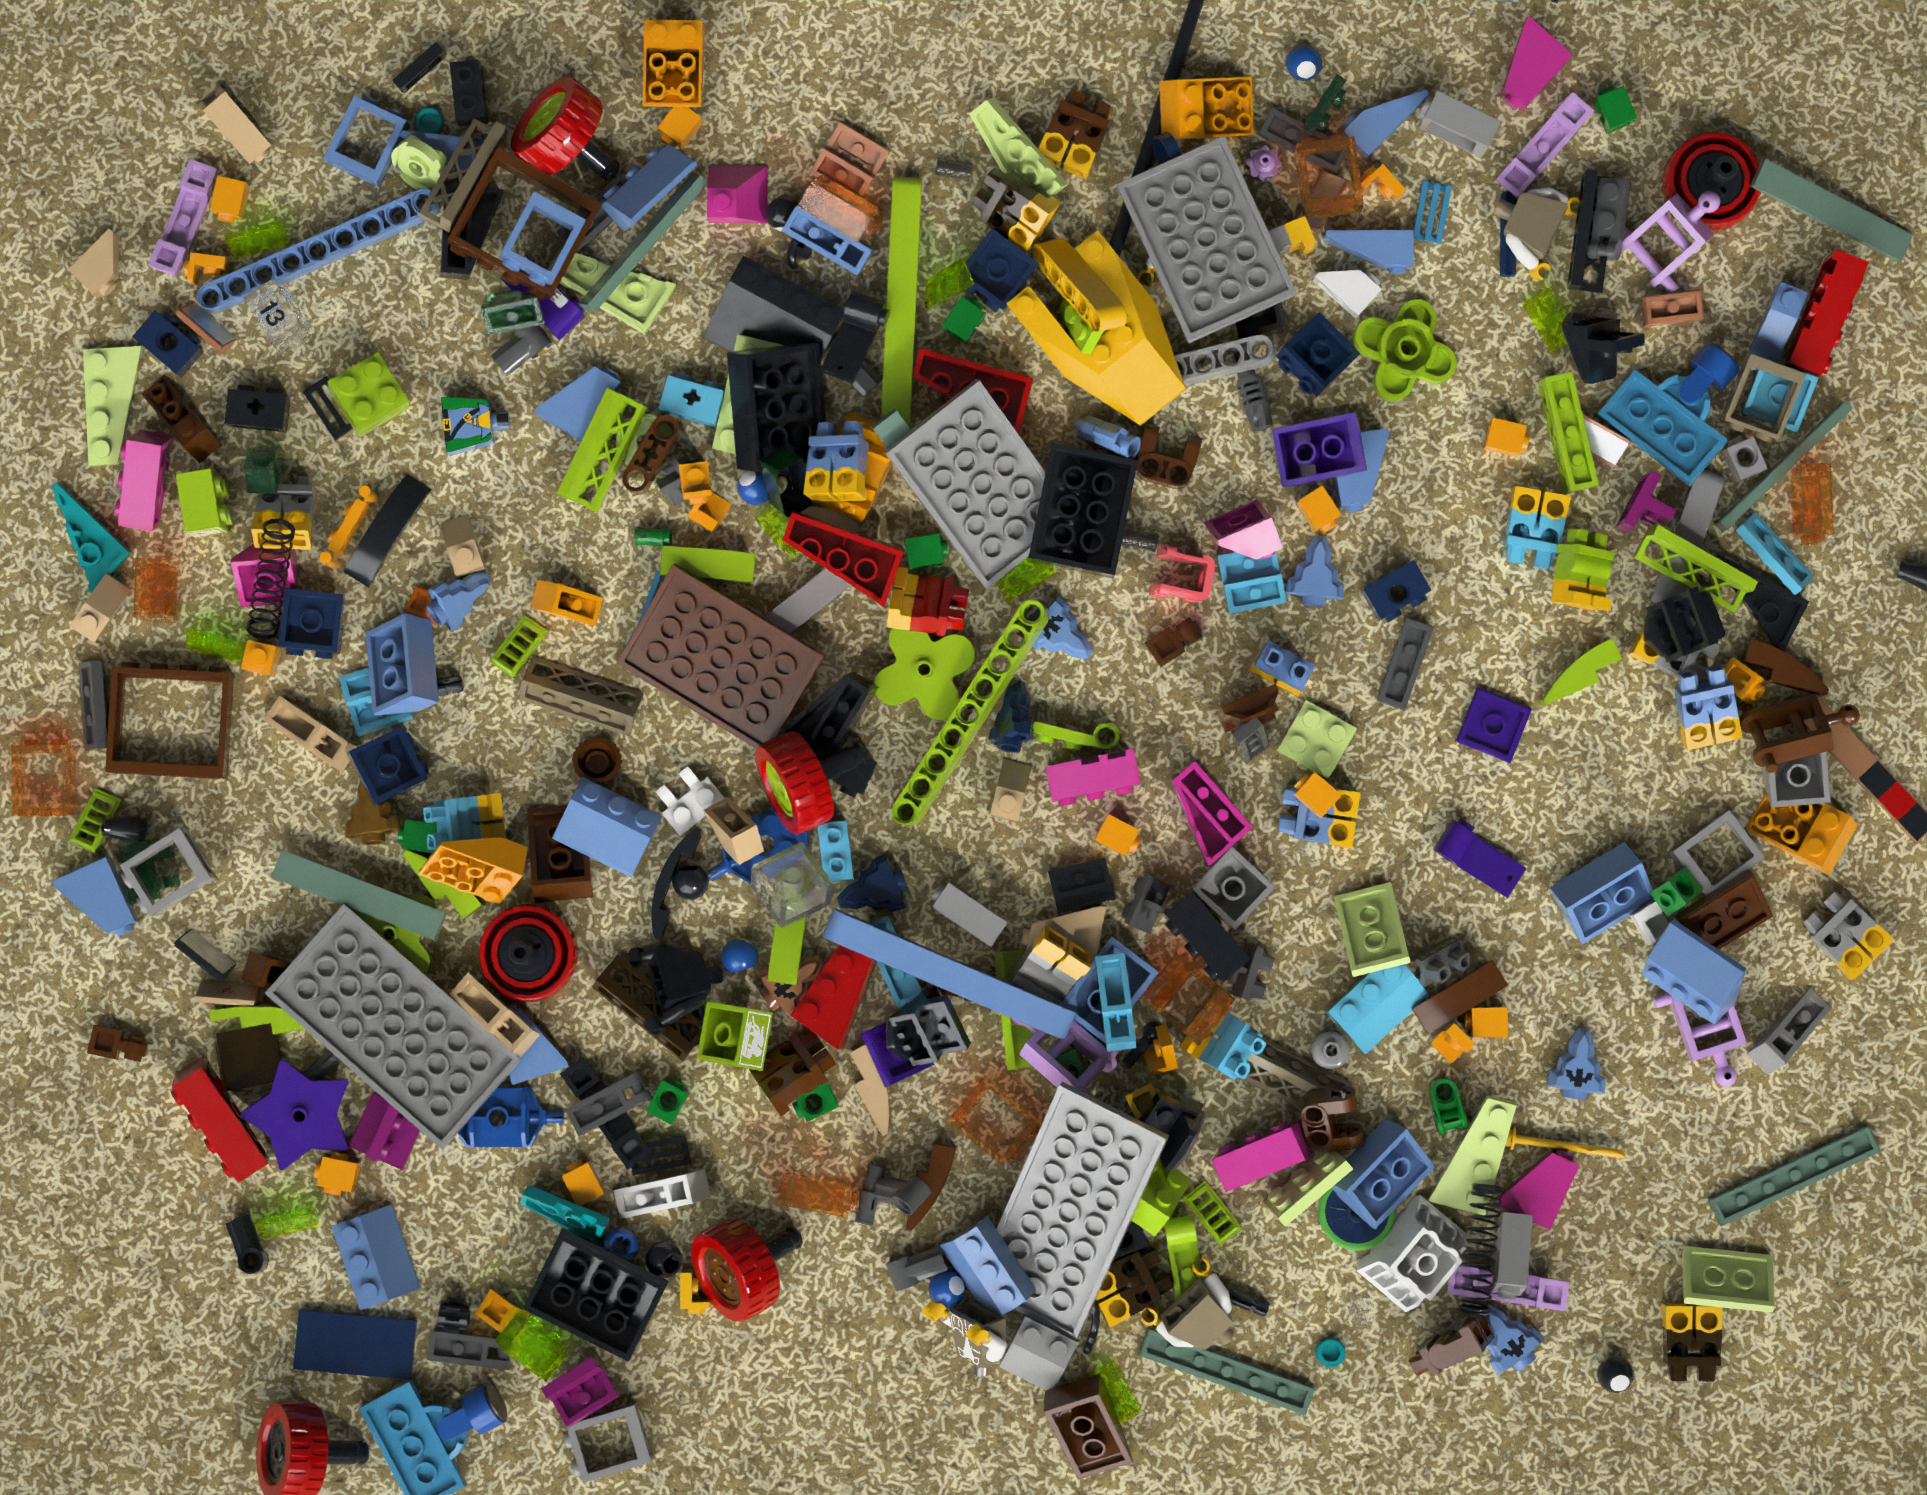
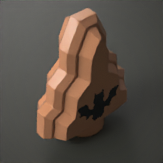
M820 955L802 958L799 965L797 985L767 981L768 965L756 973L765 987L759 993L773 1011L780 1007L792 1020L791 1013L822 971L826 962Z

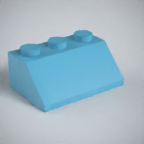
M1403 964L1365 974L1325 1012L1366 1055L1413 1011L1412 1008L1423 1002L1429 994L1419 984L1415 975Z

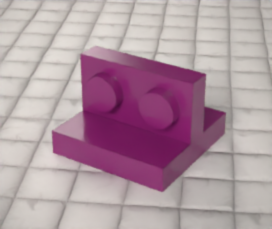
M1651 470L1641 477L1615 527L1616 529L1627 533L1635 527L1640 516H1642L1640 521L1648 526H1664L1673 519L1677 510L1651 497L1662 475Z
M372 1092L349 1147L367 1154L366 1158L375 1162L383 1161L403 1170L420 1134V1130L381 1095Z
M590 1357L541 1388L546 1399L553 1402L568 1428L619 1397L608 1376L610 1372L603 1362L593 1357Z

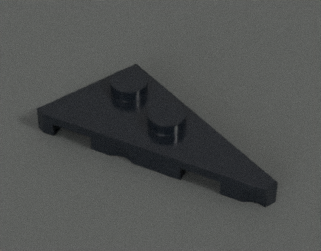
M1719 554L1716 555V558L1758 581L1754 591L1746 593L1742 602L1774 646L1784 651L1810 601L1794 595L1791 591Z

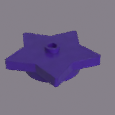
M281 1058L271 1092L245 1108L240 1116L270 1136L280 1170L287 1168L310 1149L347 1150L349 1145L337 1112L349 1080L348 1078L311 1079L288 1060ZM302 1111L305 1114V1118L298 1119L294 1116V1113Z

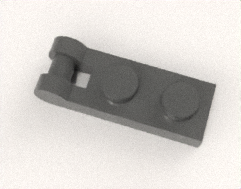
M1600 178L1591 241L1587 248L1589 258L1599 259L1600 256H1607L1611 260H1618L1620 258L1631 188L1630 180ZM1604 238H1610L1608 245H1603Z
M639 1071L565 1109L577 1135L582 1136L651 1100L653 1097L650 1091L645 1090L641 1082L643 1080ZM631 1087L635 1096L627 1099L623 1090Z
M431 1330L427 1360L510 1370L511 1360H508L509 1351L513 1349L514 1340ZM489 1347L498 1348L497 1358L488 1357Z

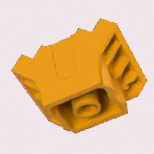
M849 412L844 423L846 421L859 422L863 426V439L869 443L868 460L865 468V487L868 489L867 500L841 501L839 499L837 502L813 503L864 522L870 508L876 502L892 462L884 453L887 448L871 427L876 422ZM844 424L839 435H843Z

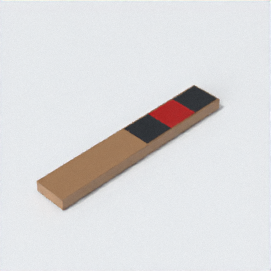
M1816 695L1821 705V708L1824 712V715L1834 713L1832 709L1818 695ZM1812 718L1803 720L1809 731L1817 730ZM1842 723L1830 726L1833 750L1829 752L1907 836L1914 843H1918L1927 834V811L1847 726Z

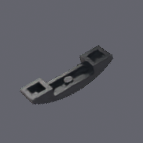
M406 474L372 521L348 562L344 573L369 588L384 565V560L432 489Z
M694 829L681 840L661 870L653 895L651 912L652 930L655 939L662 940L672 915L671 912L661 908L671 885L673 874L677 869L682 854L691 858L694 857L703 834L701 829Z
M582 1057L560 1073L566 1084L580 1101L607 1088L585 1057ZM626 1112L599 1126L627 1170L652 1153Z

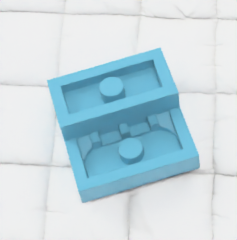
M1237 552L1217 555L1229 614L1287 603L1277 553L1265 559H1253Z
M369 668L339 677L345 701L349 707L354 729L358 737L414 720L412 712L373 715L372 703L366 704L372 701Z

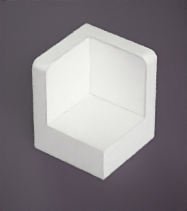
M1655 900L1629 915L1647 945L1657 943L1656 940L1661 938L1669 925L1662 913L1663 910Z

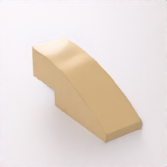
M281 696L278 697L264 718L265 722L341 772L344 771L350 762L347 753L357 748L353 743Z
M469 972L449 994L488 1032L492 1033L508 1049L520 1057L540 1036L531 1025Z
M865 1044L850 1053L864 1078L854 1084L882 1136H885L889 1132L890 1118L887 1087H884Z

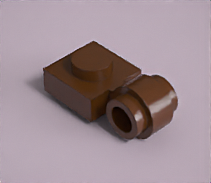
M1189 617L1176 626L1178 630L1176 635L1168 627L1145 642L1146 647L1160 668L1185 652L1180 644L1181 642H1186L1190 646L1203 637L1200 633L1202 629L1196 620L1192 621Z
M93 1025L87 1053L118 1060L120 1050L125 1053L124 1059L141 1062L142 1056H146L148 1045H145V1038L129 1035L128 1041H123L125 1031Z

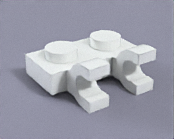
M688 766L678 773L691 788L683 797L677 800L665 784L656 791L657 795L668 807L662 813L679 836L705 817L704 809L724 799V796L709 777L700 782Z

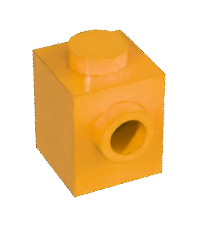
M332 1151L331 1156H322V1161L318 1160L316 1162L314 1178H318L316 1186L324 1187V1193L341 1195V1191L354 1192L361 1162L348 1160L349 1154Z

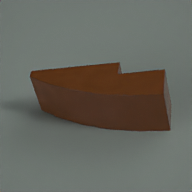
M1752 638L1745 641L1740 662L1768 670L1767 682L1810 694L1815 693L1821 697L1828 695L1829 689L1818 676L1788 653Z
M1491 960L1412 1008L1428 1034L1508 986L1494 961Z
M933 1143L928 1172L916 1170L915 1176L928 1185L931 1194L912 1215H908L906 1230L912 1231L937 1200L951 1170L956 1151L955 1146Z

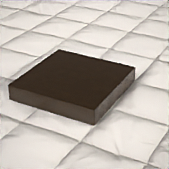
M271 1023L216 1033L226 1091L274 1082L282 1057L278 1035H273Z

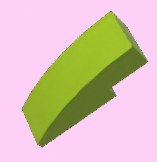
M662 546L659 575L666 576L671 566L676 563L702 580L748 584L753 582L755 553Z
M1611 638L1591 648L1563 670L1540 700L1542 706L1600 682L1596 670L1622 660L1614 639Z
M410 850L402 853L435 901L440 902L445 897H448L462 919L468 918L485 906L476 895L461 892L452 886L441 882H434L427 877L419 875L418 872L428 857Z

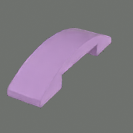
M1572 92L1521 152L1496 178V181L1518 199L1521 192H1524L1595 110Z
M189 159L179 185L181 187L180 193L162 239H158L148 264L149 267L177 276L195 241L214 188L218 172L217 168Z
M1460 1265L1450 1276L1447 1294L1473 1298L1489 1297L1481 1293L1461 1289V1286H1489L1490 1284L1464 1278L1462 1275L1491 1274L1490 1272ZM1528 1275V1286L1521 1296L1516 1295V1299L1499 1298L1498 1293H1491V1288L1477 1290L1489 1293L1492 1296L1491 1300L1566 1312L1570 1282ZM1492 1276L1481 1277L1482 1279L1488 1280L1492 1283Z

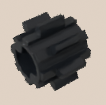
M449 1297L448 1301L441 1300L438 1313V1327H444V1332L460 1334V1329L468 1330L471 1304L464 1303L465 1299Z

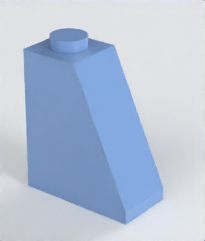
M594 366L539 405L534 413L539 418L582 441L606 388L617 392L621 388L622 384L617 379L619 374L605 366L602 370Z
M1388 428L1361 432L1367 470L1334 478L1339 509L1346 508L1347 513L1360 512L1364 510L1363 505H1368L1371 502L1389 437Z
M104 857L52 881L58 891L107 934L117 933L118 937L134 930L133 924L140 922L111 857Z
M514 1004L508 1005L540 1034L523 1056L520 1057L522 1060L509 1074L512 1085L571 1066L569 1059L523 1008L515 1009Z

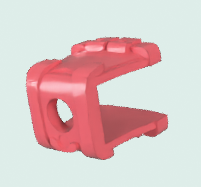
M1171 545L1158 546L1156 558L1200 566L1195 591L1158 583L1150 585L1149 596L1160 599L1173 596L1183 598V601L1190 603L1207 599L1211 591L1215 572V561L1213 558L1207 555L1198 557L1177 552L1178 548Z

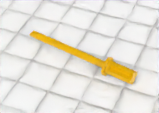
M1516 1127L1510 1129L1505 1145L1509 1147V1150H1513L1516 1143L1625 1159L1626 1151L1621 1149L1516 1135Z

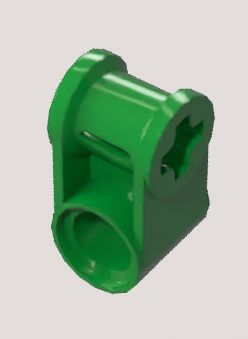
M1445 1077L1433 1079L1429 1084L1428 1093L1438 1135H1444L1445 1131L1460 1127L1463 1130L1468 1129L1466 1114L1456 1084ZM1441 1083H1447L1450 1087L1449 1095L1442 1099L1438 1098L1436 1095L1437 1086Z

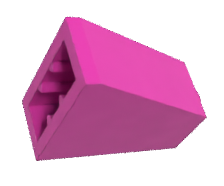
M1530 16L1522 26L1501 92L1505 95L1503 100L1509 107L1514 110L1519 108L1521 111L1528 107L1573 56L1572 53Z
M1558 1149L1556 1154L1548 1152L1507 1187L1503 1193L1496 1197L1502 1201V1204L1497 1206L1512 1213L1533 1215L1532 1222L1551 1230L1580 1165L1572 1162L1574 1156Z

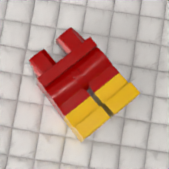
M898 567L888 611V628L925 633L936 632V635L945 636L946 628L963 629L965 611L950 609V606L966 609L969 589L954 587V578L951 577L943 579L938 576H918L908 574L909 568Z

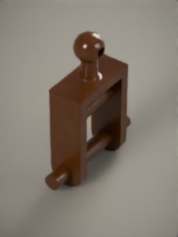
M1814 693L1755 709L1752 704H1745L1741 708L1743 714L1740 716L1739 721L1741 730L1745 733H1751L1757 746L1752 753L1756 765L1765 767L1767 772L1773 773L1778 769L1777 764L1833 750L1830 726L1840 723L1845 726H1852L1859 721L1860 712L1856 706L1846 704L1838 712L1824 715L1818 698ZM1812 718L1817 730L1808 732L1803 720ZM1792 724L1796 735L1767 742L1764 730Z

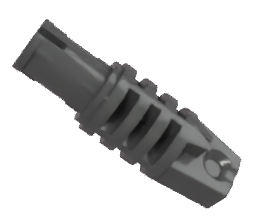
M1239 352L1231 356L1233 363L1239 360ZM1254 369L1237 373L1238 380L1236 385L1240 390L1241 402L1245 405L1243 408L1253 431H1263L1271 427L1273 422L1269 400L1266 399L1265 387L1261 384V376L1256 374Z

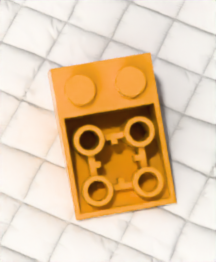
M644 20L643 107H701L705 36L703 20Z
M1252 77L1159 81L1161 134L1168 132L1174 139L1254 135Z
M1766 792L1745 829L1803 863L1830 876L1858 824L1851 815L1826 803L1770 807Z
M502 837L445 841L439 844L420 868L418 874L434 882H441L452 886L461 892H468L479 896L488 902L500 904L523 876L528 847Z

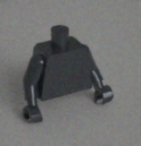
M668 944L649 947L646 951L640 947H634L629 950L628 961L633 967L650 960L648 966L663 1014L661 1017H650L645 1020L649 1032L654 1036L662 1034L666 1030L665 1025H671L683 1016L701 1007L711 991V985L722 983L723 975L720 966L706 967L703 955L700 952Z

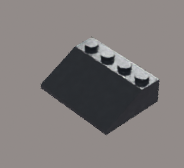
M743 255L726 286L703 337L730 352L734 351L737 334L782 345L818 342L820 344L822 362L841 327L844 309Z
M814 342L727 352L737 469L754 472L761 471L759 460L782 446L800 456L804 463H807L810 448L808 445L809 437L816 436L818 423L826 422L820 344Z
M1051 443L1028 558L1113 579L1116 573L1138 460Z
M562 1228L522 1309L629 1362L669 1281Z

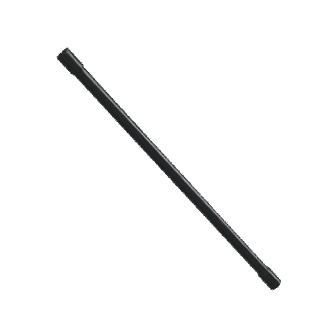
M1189 0L1163 81L1179 80L1205 0ZM1160 91L1131 178L1150 168L1154 156L1153 138L1161 134ZM1124 201L1109 243L1119 257L1121 256L1132 223Z

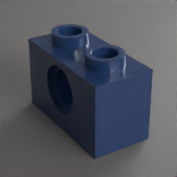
M155 310L132 337L182 378L204 353L198 347L201 341L189 331L185 334L176 328L179 322L170 314L165 312L162 316ZM175 335L177 338L176 345L171 349H165V339L168 336Z
M1413 560L1364 588L1361 593L1378 622L1385 618L1388 623L1402 615L1400 609L1410 604L1414 608L1428 600L1425 594L1429 593L1431 588ZM1399 586L1404 590L1405 597L1402 601L1392 599L1390 596L1391 587Z

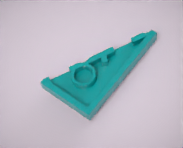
M60 482L55 483L52 488L55 492L56 503L62 509L67 523L65 527L73 547L77 550V559L80 567H83L90 584L88 588L92 593L104 575L109 573L113 576L133 552Z

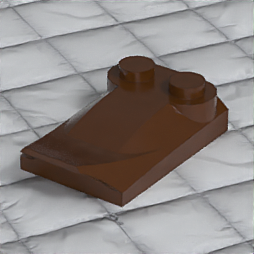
M1271 685L1221 706L1216 711V714L1225 733L1231 731L1233 734L1235 727L1241 721L1246 722L1255 717L1262 724L1275 719L1274 713L1279 711L1275 701L1279 692L1277 685Z

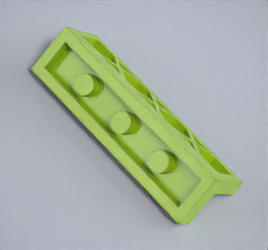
M1573 371L1544 377L1538 382L1563 494L1569 495L1576 491L1599 486Z
M606 388L557 494L598 513L648 407L620 392ZM627 404L637 408L632 420L624 422L623 413ZM620 431L622 441L618 447L612 449L610 440L613 434ZM608 458L609 468L607 472L599 475L598 465L600 461ZM595 484L597 493L591 503L584 499L583 496L587 488Z
M1660 525L1648 527L1633 556L1635 559L1688 589L1698 587L1700 592H1709V590L1713 589L1715 595L1710 594L1714 604L1732 614L1736 613L1745 594L1753 592L1758 583L1757 580ZM1650 540L1659 545L1662 558L1652 560L1644 555ZM1667 550L1673 554L1668 556ZM1677 556L1684 559L1687 572L1681 574L1673 572L1669 559ZM1664 561L1665 566L1659 564L1658 562ZM1692 564L1698 568L1693 570ZM1700 571L1709 573L1712 586L1706 588L1698 586L1694 573ZM1689 575L1690 581L1683 576ZM1717 579L1723 581V583L1718 584ZM1730 585L1738 590L1731 604L1722 599L1719 587Z
M1023 949L994 952L998 978L1010 982L1013 975V967L1024 954ZM1001 1014L1007 1070L1033 1067L1019 1055L1025 1043L1033 1036V1033L1024 1025H1016L1010 1017Z

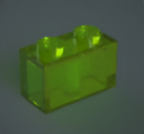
M518 1312L495 1340L503 1352L547 1382L569 1355L563 1347L565 1341L553 1331H550L548 1334L542 1330L544 1326L533 1316L530 1315L526 1318Z

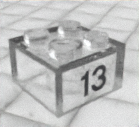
M271 279L243 297L273 347L282 355H285L313 337L309 332V329L313 327L299 307L297 309L294 308L293 305L298 302L284 283L278 285Z
M803 842L752 865L750 886L781 928L830 905L832 902L833 882Z

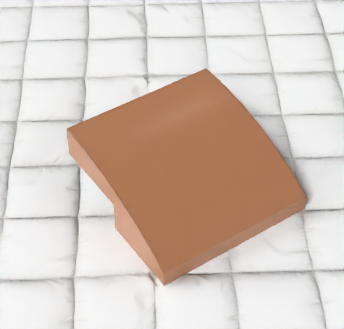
M840 121L826 147L822 149L810 174L860 203L885 163L891 149L844 121Z

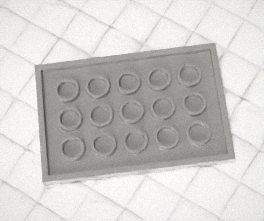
M1224 136L1117 184L1120 195L1188 344L1297 295Z
M975 379L888 447L884 453L981 585L987 589L1029 556L1046 472L980 380Z

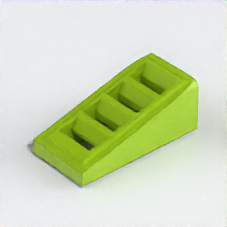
M524 615L489 662L515 679L549 631ZM524 625L538 634L535 639L522 631ZM519 635L529 642L530 646L526 648L514 639ZM510 645L524 653L521 658L508 650ZM504 654L517 662L514 667L501 659Z
M95 788L68 842L93 853H99L106 836H102L101 827L99 831L87 827L86 823L90 821L99 826L102 825L101 819L91 815L92 810L106 815V818H114L122 803V799ZM97 799L111 804L110 810L96 805ZM82 832L94 836V841L92 842L81 837Z
M1206 1180L1182 1198L1219 1246L1243 1228ZM1207 1191L1210 1196L1195 1206L1193 1201ZM1215 1201L1217 1205L1203 1216L1200 1211ZM1222 1210L1225 1215L1210 1225L1208 1220ZM1229 1220L1232 1225L1218 1235L1215 1230Z

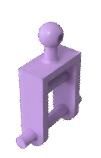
M1705 191L1700 195L1698 204L1691 209L1677 193L1633 233L1625 226L1621 251L1623 252L1629 248L1655 277L1649 282L1654 288L1659 283L1668 293H1673L1679 288L1669 275L1714 236L1700 217L1706 212L1711 213L1718 209L1720 206L1719 195L1714 191ZM1668 211L1673 214L1696 240L1693 244L1666 215ZM1656 222L1683 251L1665 269L1657 263L1637 240Z
M1668 992L1653 997L1656 1008L1671 1004L1689 1060L1695 1061L1712 1055L1717 1066L1715 1073L1717 1083L1724 1087L1733 1085L1737 1079V1073L1732 1066L1728 1065L1725 1051L1747 1044L1734 1005L1725 1013L1726 1017L1721 1018L1715 1025L1708 1022L1690 1028L1682 1002L1674 999ZM1730 1028L1733 1039L1697 1049L1694 1039Z
M1011 1018L1014 1024L1024 1025L1034 1034L1025 1043L1019 1055L1057 1088L1064 1082L1088 1094L1086 1087L1101 1071L1111 1072L1117 1066L1115 1057L1121 1050L1107 1052V1049L1074 1020L1066 1039L1059 1038L1045 1051L1039 1044L1049 1035L1048 1033ZM1070 1044L1092 1062L1078 1079L1055 1060Z

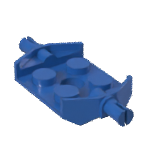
M770 807L751 818V820L757 825L760 837L768 835L773 838L774 848L770 852H762L740 865L723 848V860H721V863L706 871L710 875L719 870L710 876L712 881L728 872V874L733 873L747 883L754 885L808 854V831L801 834L791 833L781 823L773 808Z
M497 1088L462 1127L458 1135L465 1147H532L543 1125L547 1123L564 1124V1118H553V1116H564V1111L544 1110L533 1088ZM495 1109H500L506 1114V1122L502 1126H495L490 1121V1115Z

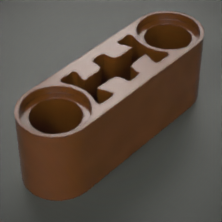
M660 415L653 421L625 469L622 481L630 493L642 495L649 490L678 440L680 427L672 416ZM666 422L673 424L674 431L670 436L663 437L658 434L661 424ZM655 437L660 443L665 444V447L663 448L659 444L655 452L658 458H651L647 467L651 471L648 473L637 464L640 462L643 466L645 465L647 457L644 453L646 451H653L656 443L652 438ZM634 473H641L645 478L644 483L637 488L631 487L629 485L630 476Z

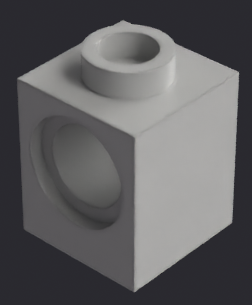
M1744 435L1730 440L1727 442L1729 447L1722 451L1736 483L1768 469L1754 437L1745 440ZM1739 450L1746 451L1749 454L1750 462L1748 465L1741 464L1738 461L1737 453Z

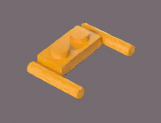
M366 485L361 486L358 491L359 495L364 498V501L356 498L354 503H348L342 514V517L345 519L339 528L335 527L327 539V542L330 543L327 549L333 553L322 552L320 554V561L332 569L339 567V557L343 555L370 509V504L378 501L377 493Z

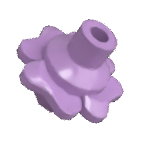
M1266 145L1260 149L1251 150V158H1248L1246 161L1250 168L1251 176L1257 177L1259 175L1261 181H1265L1268 177L1277 176V169L1282 165V162L1278 159L1277 150L1272 149L1269 151V147Z

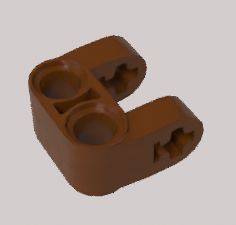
M1146 423L1137 458L1136 472L1138 477L1145 482L1172 489L1184 488L1189 483L1194 471L1203 438L1188 434L1182 460L1154 453L1160 427ZM1147 460L1155 462L1158 467L1157 472L1152 475L1144 473L1141 468L1142 463ZM1174 468H1180L1185 472L1186 479L1182 482H1175L1170 477V471Z
M1336 1086L1312 1089L1304 1096L1301 1120L1306 1142L1312 1150L1319 1152L1353 1150L1365 1144L1366 1139L1361 1124H1336L1334 1114L1347 1113L1357 1107L1358 1102L1353 1087Z

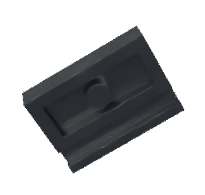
M1105 858L1048 871L1058 913L1115 899Z

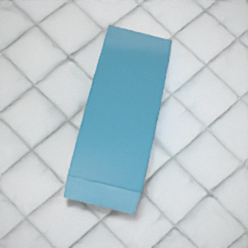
M1125 953L1095 956L1107 1052L1136 1048Z

